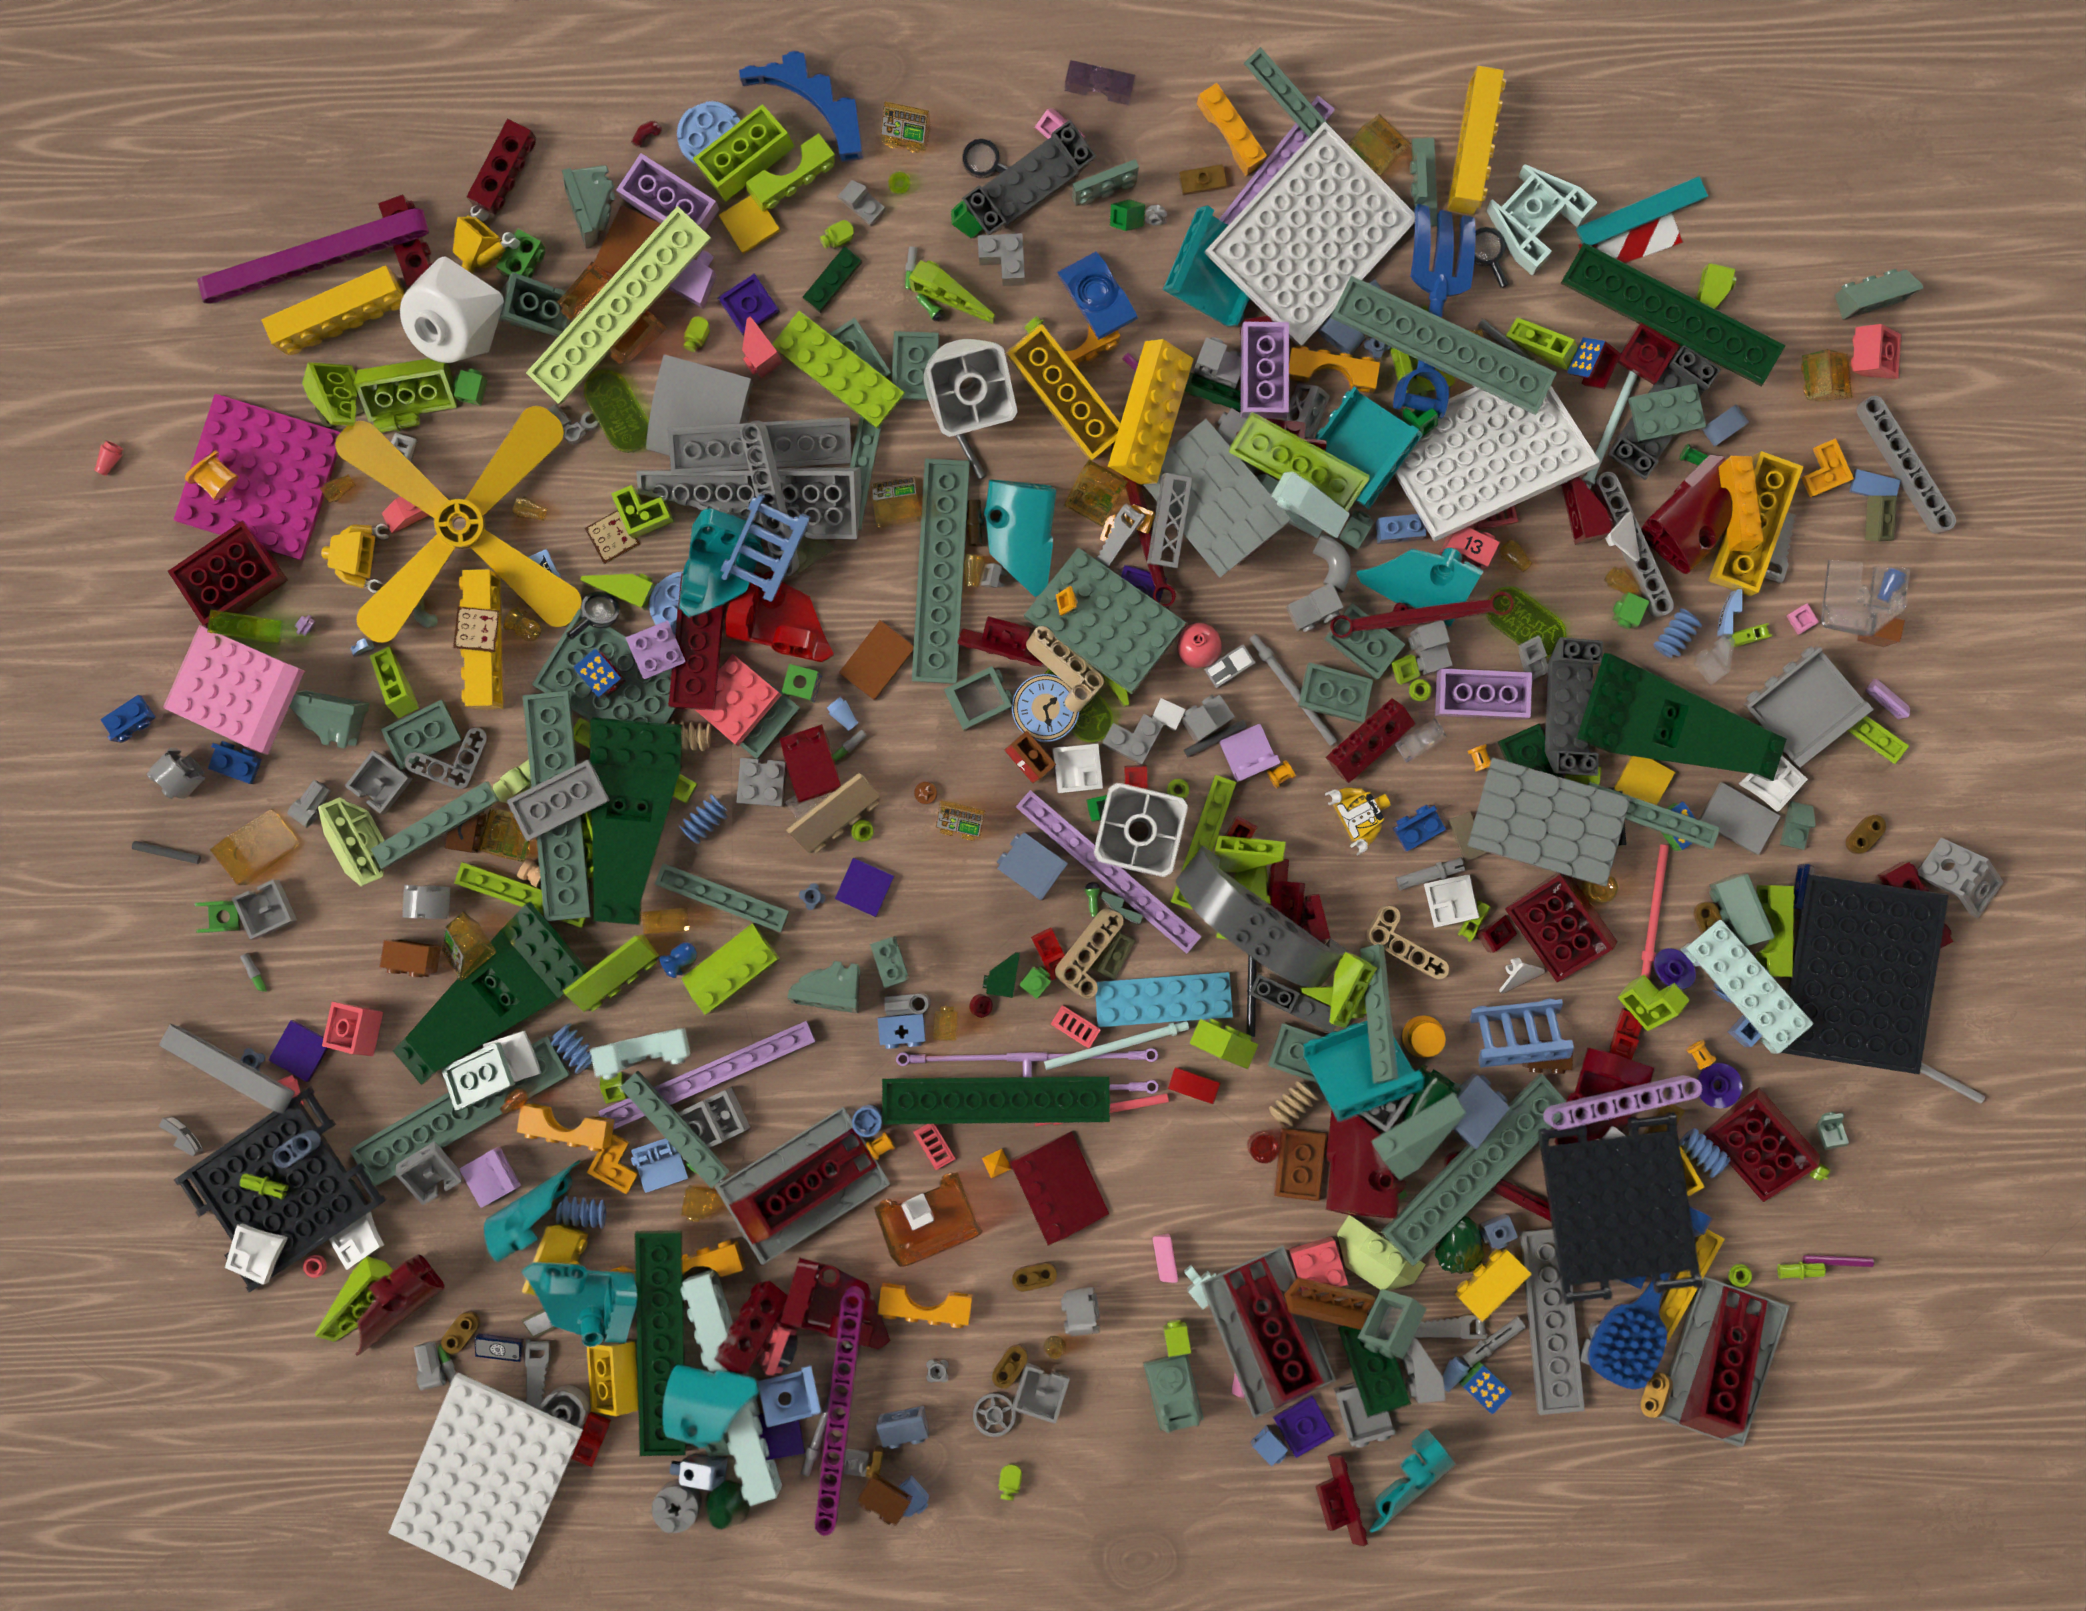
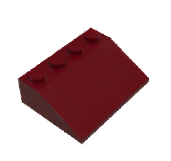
M243 520L168 570L171 578L202 626L213 631L288 581L277 562Z
M1556 873L1505 908L1556 982L1561 981L1610 952L1618 942L1574 879L1564 874Z
M1760 1087L1738 1101L1703 1132L1707 1140L1713 1142V1146H1718L1720 1152L1723 1151L1727 1154V1157H1730L1729 1164L1763 1203L1819 1167V1153Z
M1072 1131L1010 1159V1164L1048 1246L1109 1214Z

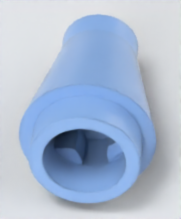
M841 697L827 707L829 710L828 714L848 731L858 724L847 701Z
M1455 1356L1452 1360H1449L1442 1376L1444 1390L1448 1392L1469 1374V1365L1459 1357Z

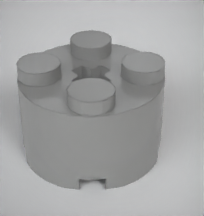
M169 748L150 768L147 776L163 788L162 793L168 798L186 799L205 780V777H202L204 771L192 757L180 755L181 750L177 748Z
M404 885L403 917L425 919L449 918L450 887Z
M1094 1287L1066 1290V1293L1063 1294L1061 1306L1062 1311L1067 1312V1320L1064 1321L1066 1334L1080 1336L1100 1333V1326L1096 1325V1320L1100 1319L1097 1295L1093 1294Z
M565 1385L553 1390L543 1400L539 1410L580 1429L586 1422L591 1406L583 1391L574 1386ZM563 1409L567 1410L565 1415L561 1412Z
M679 1479L672 1480L661 1488L653 1501L652 1515L662 1531L666 1533H679L685 1531L694 1523L702 1504L698 1488L680 1485ZM675 1503L676 1506L680 1505L681 1508L678 1509L677 1507H674L673 1504Z

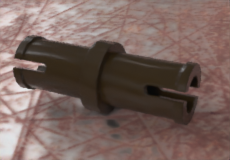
M968 500V520L966 521V526L969 527V546H982V526L984 525V520L981 519V500Z

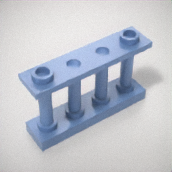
M760 494L757 498L753 497L748 508L751 510L749 518L730 560L726 559L724 561L721 571L724 572L722 576L724 580L728 579L730 574H733L763 588L762 591L766 592L763 598L772 602L811 517L806 514H801L799 518L786 515L763 504L765 495ZM758 511L790 526V529L794 530L791 537L784 539L753 524ZM749 532L780 546L781 550L784 551L781 559H774L744 545ZM742 553L771 567V570L775 571L772 579L768 578L765 580L736 566L735 563L739 554Z
M1549 998L1541 1002L1494 1007L1478 1006L1472 1009L1469 1019L1470 1023H1480L1485 1046L1480 1051L1478 1059L1480 1068L1571 1058L1574 1049L1572 1040L1562 1039L1556 1014H1560L1563 1004L1562 999L1554 1000ZM1547 1015L1553 1039L1552 1042L1542 1043L1539 1041L1533 1016ZM1524 1017L1530 1044L1519 1045L1516 1043L1511 1019ZM1502 1020L1507 1047L1497 1048L1494 1046L1488 1021Z

